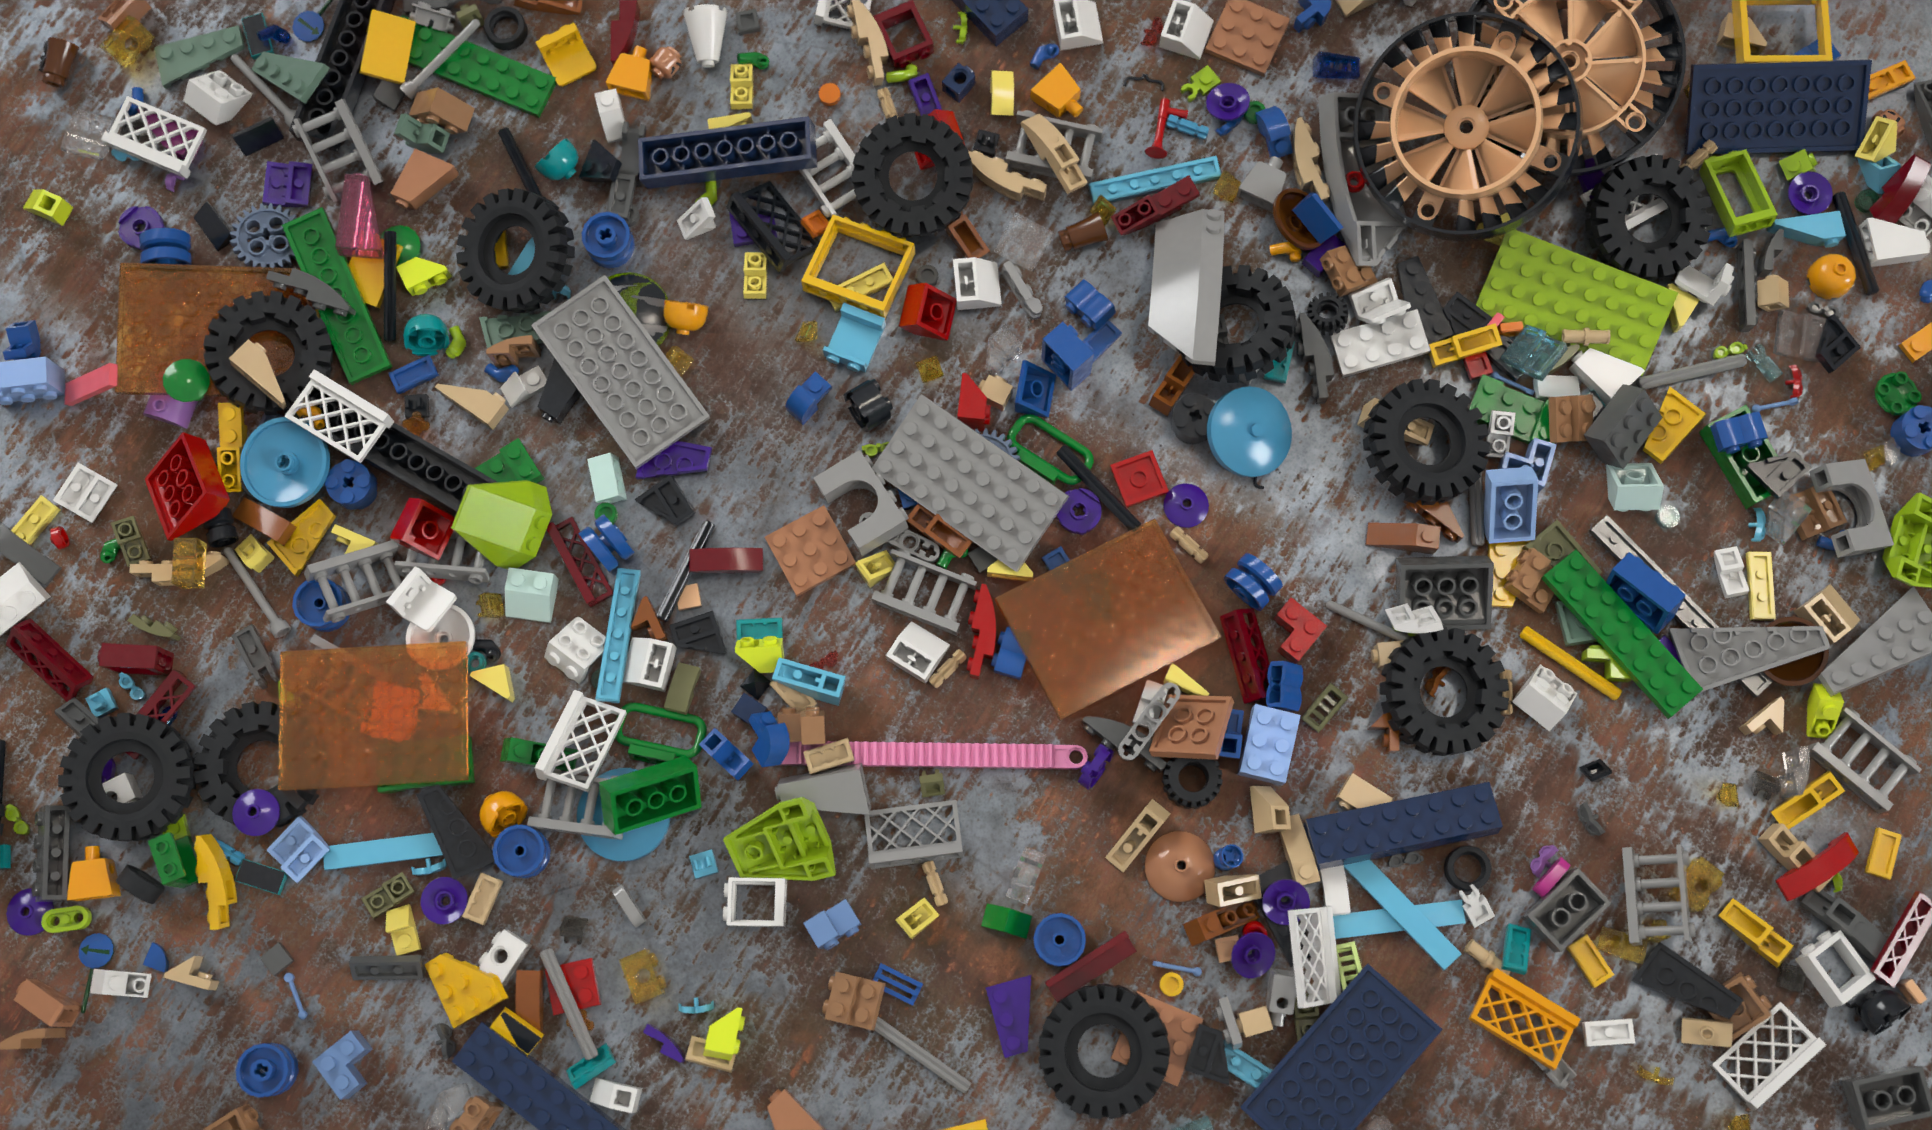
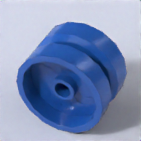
M602 212L590 217L584 224L582 242L592 261L597 265L608 269L617 268L627 263L632 257L635 249L634 237L626 221L621 216L611 212Z
M154 228L140 234L139 244L142 250L140 266L147 272L164 275L184 273L191 269L192 256L189 252L191 249L190 234L174 228Z
M602 514L595 520V526L601 532L599 536L588 526L578 534L610 573L619 566L617 559L612 554L613 551H616L625 560L635 552L628 545L626 537L615 524L612 525L608 518Z
M1245 553L1237 562L1239 569L1231 568L1224 576V581L1243 602L1261 611L1269 602L1268 595L1275 596L1283 587V584L1273 570L1263 561L1250 553Z
M327 579L338 606L351 603L348 593L341 586ZM315 580L303 582L293 596L292 607L295 616L302 623L317 631L331 632L337 630L347 622L350 616H346L345 619L333 623L329 621L324 623L323 617L326 610H329L319 583Z
M517 824L507 827L498 835L494 842L493 856L495 863L501 871L510 876L526 879L537 876L546 868L550 861L551 849L549 841L543 833L530 826ZM523 847L524 853L522 855H519L522 852L521 848Z
M1064 913L1051 914L1044 918L1036 927L1033 937L1034 949L1038 957L1046 964L1055 967L1067 966L1075 962L1083 953L1086 944L1085 931L1080 922L1073 916ZM1058 935L1064 938V942L1060 945L1055 942V938Z
M278 1043L253 1045L245 1050L239 1058L236 1066V1079L241 1089L251 1096L269 1097L281 1095L289 1090L296 1081L299 1071L298 1060L294 1052L285 1045Z

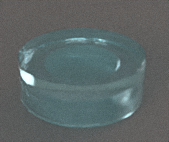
M1664 505L1656 512L1655 520L1660 527L1670 529L1679 523L1680 512L1672 505Z

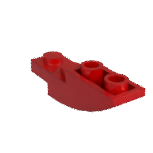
M981 584L980 590L976 589L973 602L977 603L975 612H970L968 624L972 625L971 632L979 633V636L974 635L972 649H975L974 658L969 657L966 670L970 671V678L978 680L984 658L993 659L996 642L994 606L986 584Z

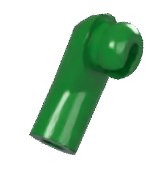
M116 538L105 542L100 553V559L103 563L108 564L115 560L121 548Z
M968 549L965 551L961 558L967 556ZM943 550L936 565L947 569L951 559L956 556Z

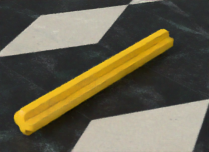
M1526 626L1521 631L1520 638L1610 699L1617 700L1621 695L1622 690L1530 627Z

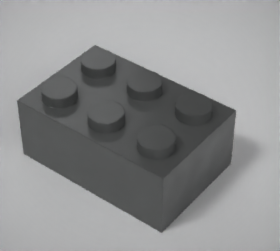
M1622 384L1584 436L1602 463L1624 469L1663 417L1644 389Z
M1575 868L1564 875L1521 918L1556 953L1562 952L1612 903L1579 868Z
M1906 1066L1841 1081L1855 1129L1871 1130L1932 1116V1097L1923 1066Z

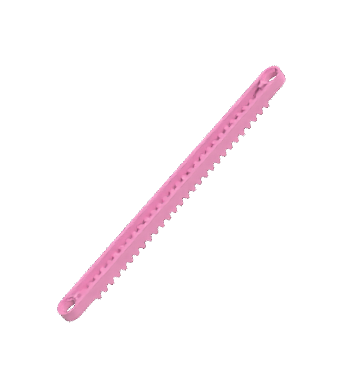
M825 741V744L802 745V742H790L788 753L780 765L807 766L804 751L833 742ZM854 741L849 743L855 761L840 766L862 763V767L1080 769L1087 762L1088 755L1086 750L1078 745ZM1073 751H1079L1083 756L1082 761L1078 764L1072 763L1069 759V755Z

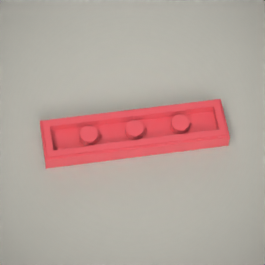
M108 363L65 383L64 405H76L116 387L117 364Z

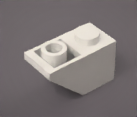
M94 969L90 993L148 998L151 974Z
M595 1078L590 1102L615 1110L635 1113L637 1112L642 1088Z

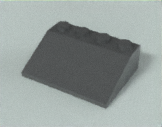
M1488 556L1396 558L1395 583L1397 606L1408 603L1411 611L1432 605L1442 622V626L1447 627V630L1452 628L1462 630L1491 629L1494 563Z

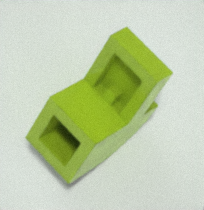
M1591 645L1582 652L1581 661L1604 663V678L1608 681L1627 683L1632 680L1602 646Z

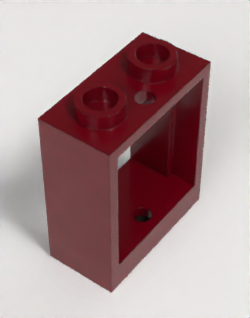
M913 0L873 16L884 37L894 69L899 67L905 68L913 61L926 59L934 53V43ZM913 18L924 42L896 53L886 29Z
M102 643L97 659L100 667L115 673L168 676L172 671L174 653L153 645Z

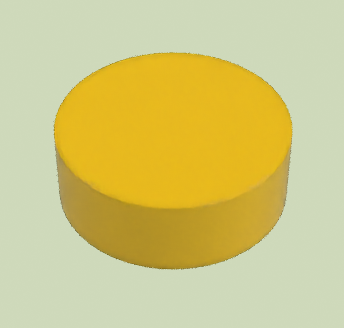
M1173 972L1164 974L1159 982L1162 993L1170 997L1180 994L1184 986L1181 976Z

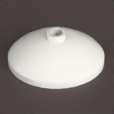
M455 605L450 607L432 631L426 632L410 622L406 633V645L411 657L422 667L434 671L448 670L462 663L470 654L475 642V628L471 618L464 610ZM448 637V642L442 644L443 638Z

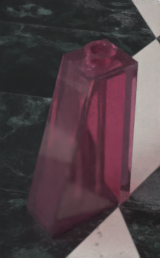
M361 173L345 174L335 244L339 256L384 259L383 243L369 178Z

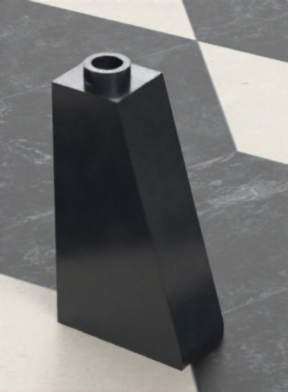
M554 358L538 408L542 412L541 417L550 423L555 421L561 424L581 394Z

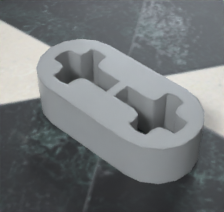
M623 884L612 890L615 898L635 927L646 921L643 913Z

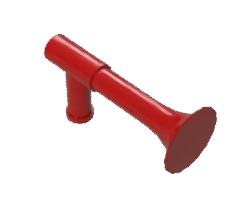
M1162 98L1160 101L1154 142L1151 147L1145 149V154L1155 159H1162L1167 156L1166 150L1162 147V141L1168 115L1187 119L1188 110L1169 107L1170 100L1167 98Z

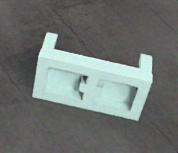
M607 453L587 459L595 501L597 503H614L627 500L619 457L612 453Z

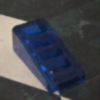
M1319 51L1313 58V77L1358 79L1360 77V57ZM1348 63H1351V71H1348Z

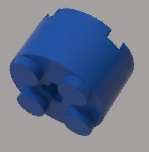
M1918 405L1898 417L1892 424L1890 434L1895 441V447L1901 453L1916 457L1932 451L1931 407Z
M350 459L343 460L332 467L325 481L329 496L342 507L349 510H360L368 507L373 503L378 492V483L375 475L363 464Z

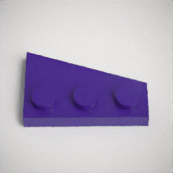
M677 441L639 467L636 479L708 471L712 448Z
M1031 975L986 987L1005 1058L1028 1051Z

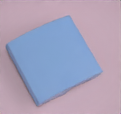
M300 815L266 851L282 865L280 868L296 883H299L330 850V847L320 834Z

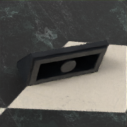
M268 117L232 135L245 156L284 139V135L273 117Z
M207 201L193 218L216 250L219 251L230 244V240L233 238H231L230 229L214 207Z

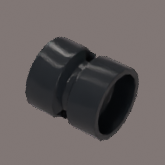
M224 507L217 516L203 523L204 529L208 530L206 538L209 547H224L238 541L236 527L231 525L234 523L230 508Z

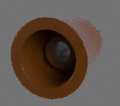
M49 37L42 82L57 88L64 87L73 61L79 51V46L63 39Z
M1098 211L1075 224L1065 227L1066 229L1058 231L1065 252L1093 243L1108 241L1106 229Z

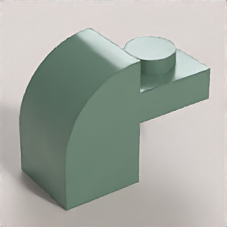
M408 114L400 115L394 132L395 135L406 141L405 144L407 146L428 153H444L450 135L449 132L434 123L422 124Z

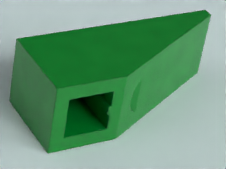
M513 737L504 738L500 761L535 767L546 744ZM566 747L564 749L565 756L578 752L577 749ZM577 758L568 761L571 770L575 769ZM565 763L555 767V769L568 772Z

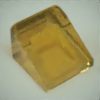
M1223 170L1213 194L1233 203L1241 182L1229 172Z
M672 346L665 355L681 377L694 361L692 357L678 346Z

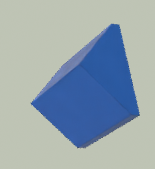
M1309 193L1293 209L1294 213L1319 244L1344 228L1317 193Z
M1023 360L1014 412L1049 417L1056 374L1027 360Z

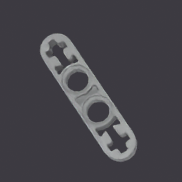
M866 512L862 514L859 523L869 518L873 513ZM908 529L885 542L896 549H905L911 553V556L928 563H934L940 557V549L935 542ZM913 537L916 540V545L910 549L906 548L903 545L905 538ZM920 542H923L922 548L929 550L931 547L934 548L936 555H930L928 558L926 557V552L921 549L919 554L916 553Z
M1166 683L1159 689L1118 746V753L1122 759H1135L1180 697V689L1176 684ZM1172 687L1175 689L1174 695L1176 697H1170L1167 700L1166 704L1170 705L1167 709L1163 703L1156 701V699L1159 697L1162 700L1166 695L1164 689L1169 690ZM1154 705L1161 707L1163 711L1162 716L1158 719L1152 718L1149 714L1150 708ZM1140 724L1146 725L1149 729L1148 736L1144 738L1138 737L1135 732L1136 727ZM1132 734L1136 740L1142 742V745L1139 746L1136 743L1132 749L1135 752L1134 755L1128 754L1125 756L1123 754L1125 750L1122 747L1124 744L1126 746L1130 745L1133 740L1128 737Z

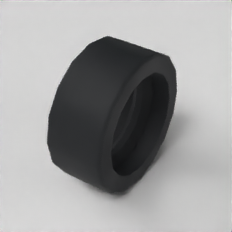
M501 6L495 8L487 15L484 22L485 33L489 41L500 50L510 51L516 49L527 38L528 28L522 14L512 7ZM503 19H514L518 23V30L511 37L498 38L493 31L495 25Z
M1470 845L1459 847L1450 852L1445 859V877L1449 884L1458 890L1472 891L1471 884L1479 889L1490 879L1492 871L1490 859L1478 847ZM1467 854L1477 858L1481 864V874L1478 879L1468 883L1457 878L1454 872V864L1457 858Z
M126 865L116 879L117 884L149 904H154L165 889L158 880L132 865Z

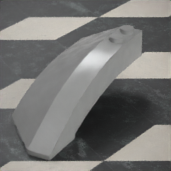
M1333 92L1318 97L1322 159L1326 183L1330 190L1332 208L1335 217L1344 227L1340 231L1356 266H1377L1382 260L1383 254L1390 250L1399 238L1398 235L1406 226L1393 218L1378 203L1366 184L1360 192H1349L1345 175L1350 171L1360 172L1353 146V118L1359 93ZM1378 94V98L1386 99L1388 95ZM1364 99L1359 120L1389 122L1388 108ZM1390 137L1360 141V148L1389 142ZM1392 157L1366 167L1368 174L1393 162ZM1396 179L1379 192L1383 196L1386 195L1397 185ZM1355 180L1350 181L1352 185L1358 184ZM1402 205L1398 210H1399L1400 212H1402L1403 214H1405V211H1404V208H1403V205Z
M1201 209L1156 223L1148 331L1163 337L1165 344L1175 351L1180 350L1186 355L1185 359L1190 363L1215 366L1224 249L1225 211H1218L1216 209Z

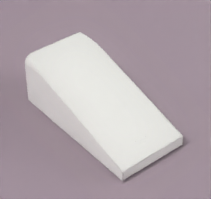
M1539 375L1533 379L1534 396L1541 401L1549 400V397L1580 395L1578 376Z

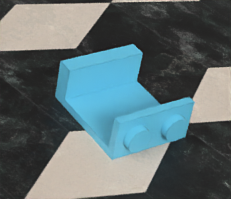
M843 302L840 309L841 318L829 346H824L823 348L824 356L831 363L839 364L840 362L847 365V368L852 371L859 372L861 370L866 372L886 326L885 318Z

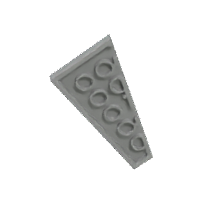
M1912 587L1821 672L1818 678L1830 696L1932 655V612L1915 587Z
M1823 626L1668 629L1681 665L1703 688L1702 691L1831 648Z

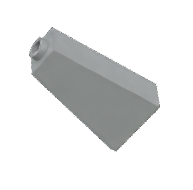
M862 763L832 768L812 775L806 773L780 778L775 787L776 798L781 800V802L804 797L814 802L817 810L865 815L869 814L871 810Z

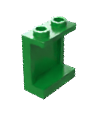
M168 832L148 840L162 885L184 889L198 883V877L195 872L197 854L195 853L191 836H185L175 841L173 834Z

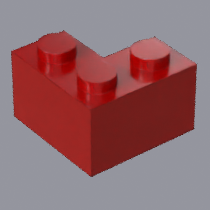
M1292 597L1273 619L1291 633L1277 652L1291 663L1297 664L1327 627V625Z

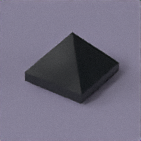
M753 669L740 687L759 700L769 688L771 681L756 669Z
M1601 759L1579 767L1580 771L1591 782H1600L1612 774V770Z

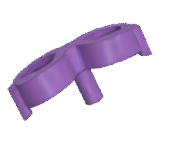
M174 173L167 174L165 178L166 189L174 192L176 179L184 181L185 178Z
M1554 845L1542 847L1539 850L1540 857L1532 860L1530 867L1536 877L1540 878L1545 865L1548 868L1551 867L1548 859L1559 851Z

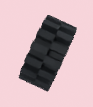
M1326 292L1327 296H1323V293L1319 294V299L1316 296L1312 298L1313 302L1310 301L1309 307H1307V315L1317 329L1321 331V335L1325 336V333L1329 332L1330 336L1333 335V331L1339 333L1340 328H1345V323H1348L1347 302H1344L1342 296L1338 299V294L1334 293L1331 296L1330 292ZM1323 310H1333L1337 313L1332 318H1323L1319 315Z

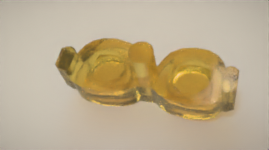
M1639 1065L1637 1073L1644 1079L1661 1085H1673L1675 1077L1667 1079L1658 1076L1660 1067L1656 1066L1654 1074L1642 1069L1643 1066Z

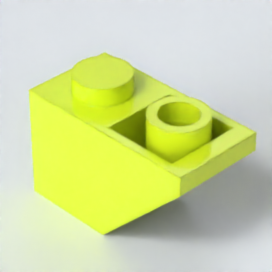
M34 189L23 209L63 226L73 207L60 196L43 189Z
M418 257L396 266L406 289L412 296L422 295L429 288L435 285H442L452 277L446 266Z
M766 636L763 639L744 637L736 641L735 653L759 673H773L778 658L784 659L783 638H777L776 636Z
M1813 684L1807 701L1806 734L1808 737L1827 739L1834 731L1844 704L1841 693L1830 696L1823 684Z
M736 1008L709 1026L703 1056L731 1061L733 1054H738L741 1040L736 1039L737 1033L743 1030L745 1017L741 1016L742 1008Z

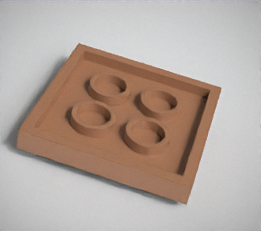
M1228 0L1205 48V53L1264 77L1288 27L1290 18L1247 0Z
M825 505L765 536L770 549L797 597L856 565V561Z
M1167 694V695H1166V698H1165V701H1164V706H1165L1167 709H1168V707L1170 706L1169 704H1166L1167 700H1168L1170 697L1175 698L1176 695H1171V694ZM1180 695L1178 701L1155 731L1149 750L1151 756L1218 760L1234 704L1232 697Z
M1137 991L1136 993L1147 999L1146 1002L1156 1009L1162 1023L1165 1024L1168 1042L1170 1043L1168 1069L1163 1081L1178 1087L1199 1023L1202 1024L1203 1018ZM1121 1031L1111 1059L1127 1065L1130 1059V1045L1128 1039Z

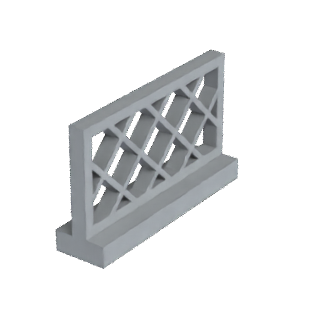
M956 800L871 810L869 814L864 815L871 869L924 863L931 860L940 861L963 858ZM953 807V815L948 822L938 815L942 808ZM926 810L932 815L925 824H922L915 818L919 811ZM898 813H903L908 817V820L902 827L891 821ZM880 816L885 820V823L879 830H876L870 825V817ZM934 818L945 824L938 834L928 828ZM953 820L955 823V827L951 825ZM911 821L922 827L915 837L905 831V828ZM888 824L899 830L892 840L881 834ZM949 827L956 833L957 841L946 842L940 836ZM871 830H872L874 833H876L873 837H872V834H871ZM925 830L935 837L927 845H923L917 840ZM901 833L912 840L904 848H900L894 843ZM878 836L888 843L883 850L873 851V842Z

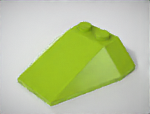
M528 480L469 484L451 529L493 565L504 569H509V567L519 568L536 557L552 517L547 488Z
M1916 493L1894 516L1890 529L1894 545L1885 548L1882 559L1893 578L1909 586L1932 588V498L1922 493Z
M804 797L778 803L723 839L740 878H785L787 880L815 881L835 876L836 874L830 837L815 803Z

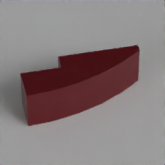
M619 0V20H611V63L613 66L621 53L629 54L635 41L640 17V8L637 0Z
M1913 154L1882 187L1885 193L1869 209L1874 218L1895 224L1919 192L1930 170L1931 163Z
M763 548L689 549V572L734 574L736 572L759 573L763 571Z

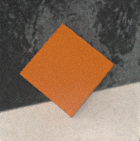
M818 209L803 217L800 223L814 239L825 232L829 221Z
M1522 321L1500 323L1497 327L1499 335L1506 337L1518 336L1523 330Z

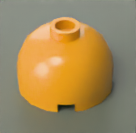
M1827 254L1818 258L1809 267L1807 279L1809 278L1811 291L1818 297L1832 299L1842 297L1852 288L1856 279V273L1852 262L1847 257L1840 254Z
M665 300V321L670 327L676 329L677 334L689 335L690 331H696L704 325L708 314V306Z
M500 791L491 794L485 798L480 809L481 825L493 838H497L507 827L513 826L515 823L520 825L526 817L528 808L524 801L513 792Z

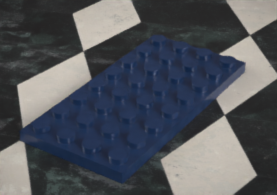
M1872 60L1691 64L1684 154L1693 155L1699 148L1702 149V145L1708 140L1713 141L1718 147L1713 154H1727L1734 150L1741 151L1745 149L1748 153L1799 152L1803 149L1806 151L1858 150L1865 136Z
M1367 963L1240 1108L1264 1130H1355L1443 1029Z

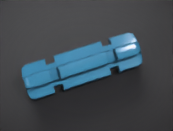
M1170 115L1166 126L1171 129L1178 128L1177 131L1192 136L1195 134L1197 138L1203 140L1206 139L1209 128L1206 126H1198L1197 123L1183 118L1180 120L1174 115Z
M215 838L227 860L240 866L242 859H245V854L235 851L231 846Z

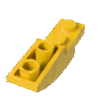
M230 402L218 403L220 447H217L218 471L227 492H243L240 458L244 444L248 439L247 425H244V408L241 405L238 408Z
M198 835L194 844V850L197 854L195 872L198 877V883H207L206 898L209 905L207 921L210 924V930L226 928L230 926L229 904L237 903L233 874L223 850L213 835Z

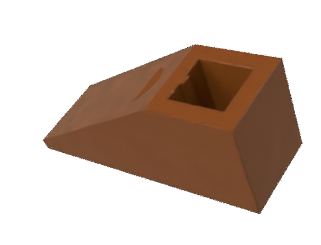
M1421 500L1415 504L1403 501L1409 511L1421 515L1425 518L1424 521L1428 525L1440 526L1443 536L1449 541L1458 543L1464 537L1448 502L1422 505Z
M1253 900L1227 905L1182 925L1191 946H1194L1260 918V915Z

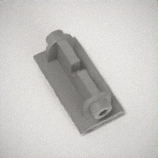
M418 2V5L412 3L413 9L416 10L415 12H410L409 20L428 27L431 19L434 20L433 29L445 33L453 31L454 24L451 23V20L456 21V17L452 15V11L443 8L437 11L431 9V5L424 2Z
M1544 1039L1539 1041L1540 1044L1547 1043ZM1551 1046L1541 1048L1544 1057L1552 1061L1554 1053ZM1529 1057L1542 1071H1546V1075L1555 1083V1087H1560L1561 1090L1568 1086V1081L1577 1076L1562 1058L1557 1068L1553 1071Z

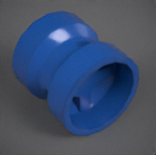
M1226 845L1215 852L1213 856L1214 864L1221 871L1231 870L1242 863L1243 852L1237 845Z

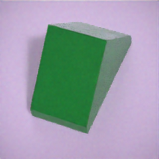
M987 903L981 926L1026 939L1032 916L1011 908Z

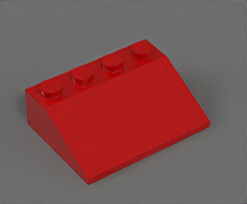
M184 432L181 433L145 478L158 517L169 541H173L214 518L230 501L206 440Z

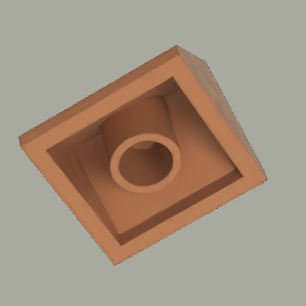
M114 0L97 19L123 39L151 7L145 0Z

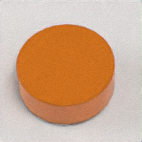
M826 83L819 89V99L822 104L834 106L840 101L841 94L837 85Z

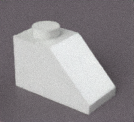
M616 88L594 93L607 142L621 141L625 118Z

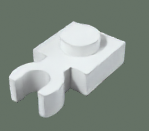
M1471 884L1472 893L1470 895H1465L1462 890L1459 891V895L1466 903L1462 907L1475 928L1495 917L1484 895H1480L1478 889Z

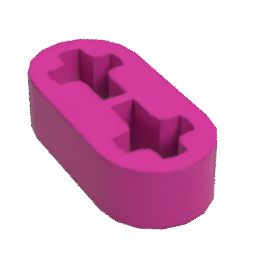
M1560 857L1538 880L1532 890L1541 898L1544 897L1571 865Z

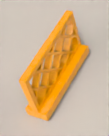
M1495 968L1487 975L1484 981L1485 985L1469 1020L1554 1071L1559 1064L1573 1030L1580 1022V1018L1498 968ZM1490 987L1498 991L1501 998L1500 1001L1491 1002L1488 994ZM1516 1002L1519 1004L1522 1013L1512 1015L1508 1003ZM1503 1004L1507 1017L1497 1019L1493 1006ZM1488 1007L1492 1020L1485 1021L1478 1017L1480 1009ZM1536 1014L1539 1016L1543 1026L1534 1028L1529 1015ZM1524 1017L1528 1030L1518 1031L1514 1019ZM1509 1020L1513 1033H1504L1499 1022ZM1557 1027L1564 1031L1563 1038L1555 1041L1550 1028ZM1545 1030L1549 1042L1540 1044L1535 1032ZM1530 1033L1534 1046L1527 1047L1524 1045L1520 1035ZM1551 1046L1554 1053L1552 1061L1544 1057L1541 1048Z

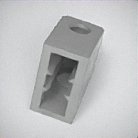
M1275 156L1270 158L1268 164L1258 161L1241 183L1237 197L1273 213L1274 200L1282 192L1287 175L1280 170L1283 161Z
M1270 968L1266 1007L1269 1012H1272V1025L1283 1027L1285 1026L1286 1014L1293 1015L1296 998L1294 971ZM1284 997L1283 1002L1277 1003L1279 998Z

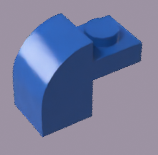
M1331 0L1298 1L1305 9L1304 12L1296 17L1293 28L1298 33L1304 29H1310L1316 22L1320 27L1325 23L1331 7Z
M1277 106L1255 112L1259 133L1266 139L1270 158L1272 156L1279 158L1293 153L1289 137L1291 130L1282 110Z
M35 320L15 322L5 328L10 346L3 351L5 360H21L40 356V336Z
M815 371L801 386L798 385L786 402V410L804 425L818 410L817 404L832 389V386Z
M1232 709L1219 756L1240 759L1243 737L1241 734L1243 710Z
M771 711L751 714L748 721L758 736V740L752 748L755 757L761 767L780 765L788 753L790 744L786 724H778Z
M716 728L699 744L737 781L754 764Z

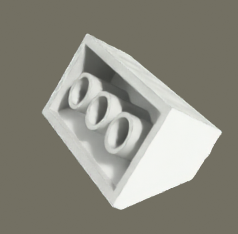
M20 562L0 577V637L51 597Z

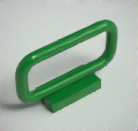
M1025 414L1019 417L1007 434V440L1011 439L1013 442L1010 448L1016 447L1018 450L1016 453L1020 456L1019 462L1052 485L1056 483L1057 479L1068 485L1080 483L1081 479L1077 475H1067L1020 445L1016 441V435L1026 423H1032L1081 454L1085 458L1084 464L1090 470L1094 464L1092 452L1038 416Z
M634 702L625 704L620 708L626 710L627 714L632 711L691 723L698 728L694 746L686 750L624 736L622 729L626 719L625 716L615 739L619 744L629 747L628 754L630 759L656 765L682 756L690 759L696 757L701 752L702 747L699 744L707 734V726L701 717L688 713L684 715L665 710L664 708Z

